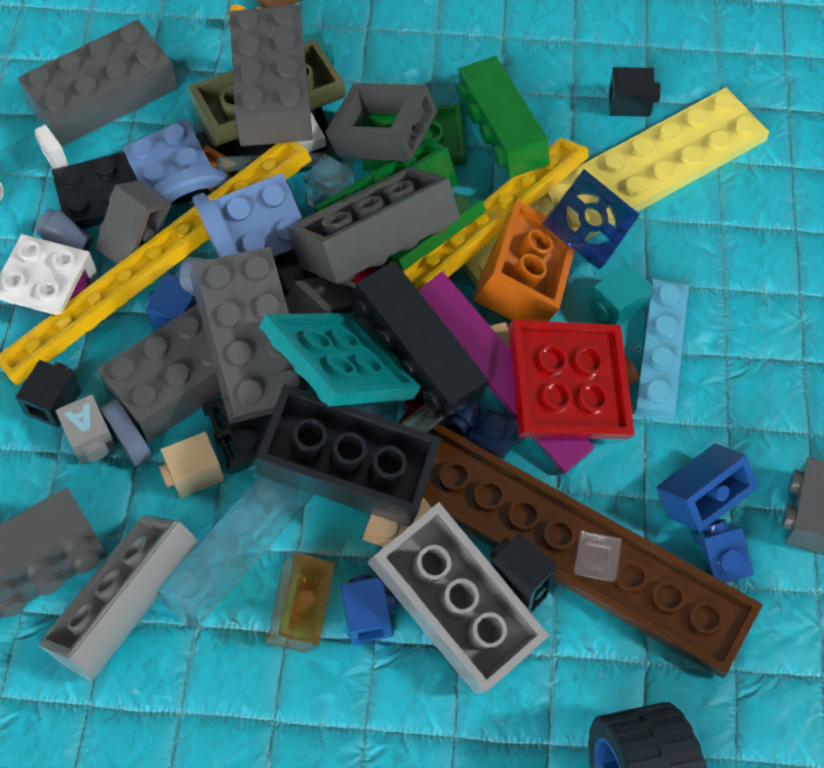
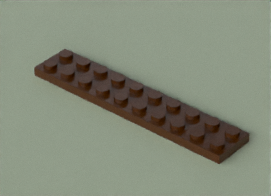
M411 408L407 409L398 423L442 438L423 496L431 507L439 502L459 527L494 547L505 538L511 541L517 534H524V539H530V545H537V551L543 550V556H549L550 562H556L554 582L724 679L761 610L762 603Z

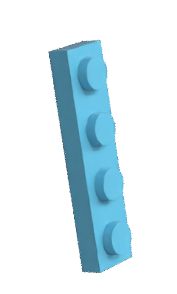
M653 279L634 414L673 420L676 409L689 285Z

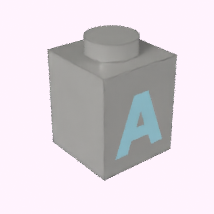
M92 394L55 410L80 465L88 461H98L104 458L110 451L117 449Z

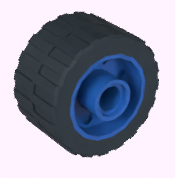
M661 702L599 715L595 717L590 726L588 748L591 768H707L701 746L691 724L687 721L682 711L670 702Z

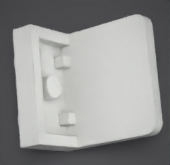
M21 234L0 273V300L58 315L64 311L83 271L90 284L95 282L99 275L89 251Z

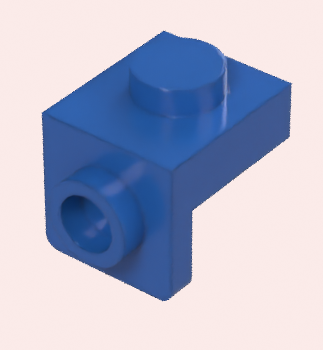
M717 519L700 533L697 531L691 533L692 541L701 546L708 574L724 583L754 575L742 527L726 523L725 519Z

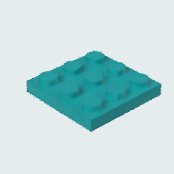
M352 313L265 314L259 326L271 340L272 346L287 358L293 365L295 372L310 384L317 392L318 398L329 407L414 399L421 387Z

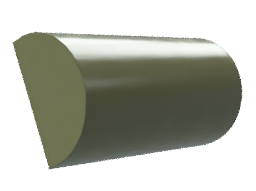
M313 40L305 43L304 51L310 111L343 99L346 94V87L318 42ZM233 70L188 86L195 112L210 143L214 147H218L239 139L235 118Z

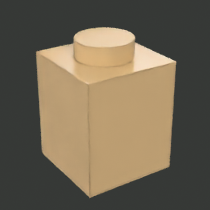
M206 431L161 449L166 463L160 465L159 469L167 488L175 485L180 498L224 481L220 464Z

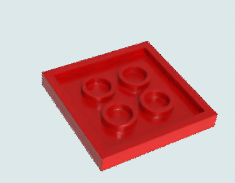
M516 319L510 322L508 332L519 437L628 440L635 435L621 325Z

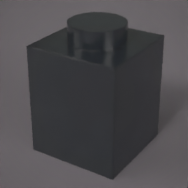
M612 68L608 89L610 116H651L653 104L659 103L661 91L660 82H655L654 68Z
M39 359L16 395V399L25 415L59 428L61 422L55 410L75 402L81 392L74 376V371L62 363L55 362L52 365Z

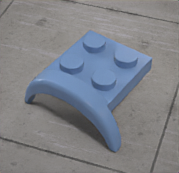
M187 119L122 147L137 180H140L170 202L195 190L211 187L219 188L232 178L225 172L211 166Z
M283 173L211 201L204 193L192 197V202L198 211L218 258L270 246L274 258L294 251L287 227L302 220V216Z

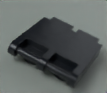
M222 397L205 403L202 406V410L205 416L210 417L216 432L213 435L215 443L221 445L227 459L225 464L227 472L234 474L255 466L256 457L272 414L229 424ZM217 413L221 414L226 426L225 429H222ZM230 441H232L234 448L237 452V458H234L233 453L228 443Z

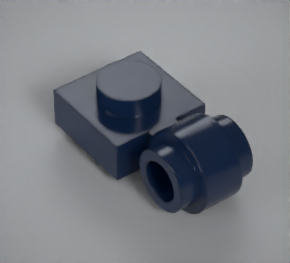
M474 402L447 419L445 423L447 429L462 437L469 435V440L472 443L503 459L520 438L518 435L517 419L490 409L483 418H480L481 410Z

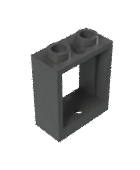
M354 83L325 132L337 157L411 161L437 110L427 85ZM368 113L398 114L390 128L360 127Z

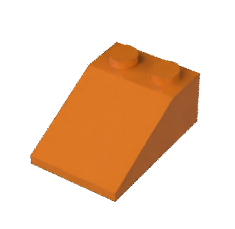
M516 199L511 206L480 275L473 301L510 320L550 321L560 309L579 233Z

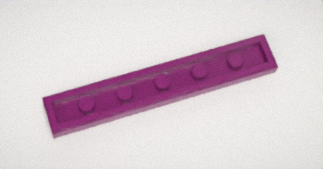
M443 271L440 272L418 291L488 378V388L512 416L517 419L510 349ZM531 437L563 475L595 448L587 438Z

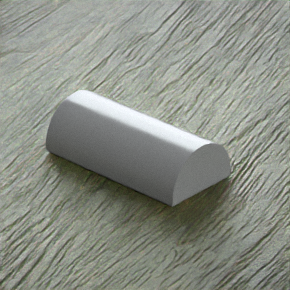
M142 515L40 640L38 646L68 669L92 682L197 549L198 542L196 538L180 521Z

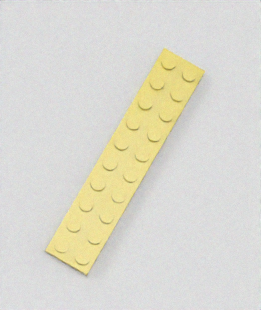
M725 87L578 166L531 208L578 232L579 235L576 246L767 141L769 131ZM498 236L461 266L476 287Z

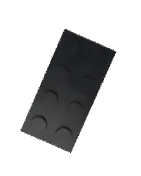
M284 384L258 451L254 474L409 527L418 514L442 438L348 405L329 407L316 394Z

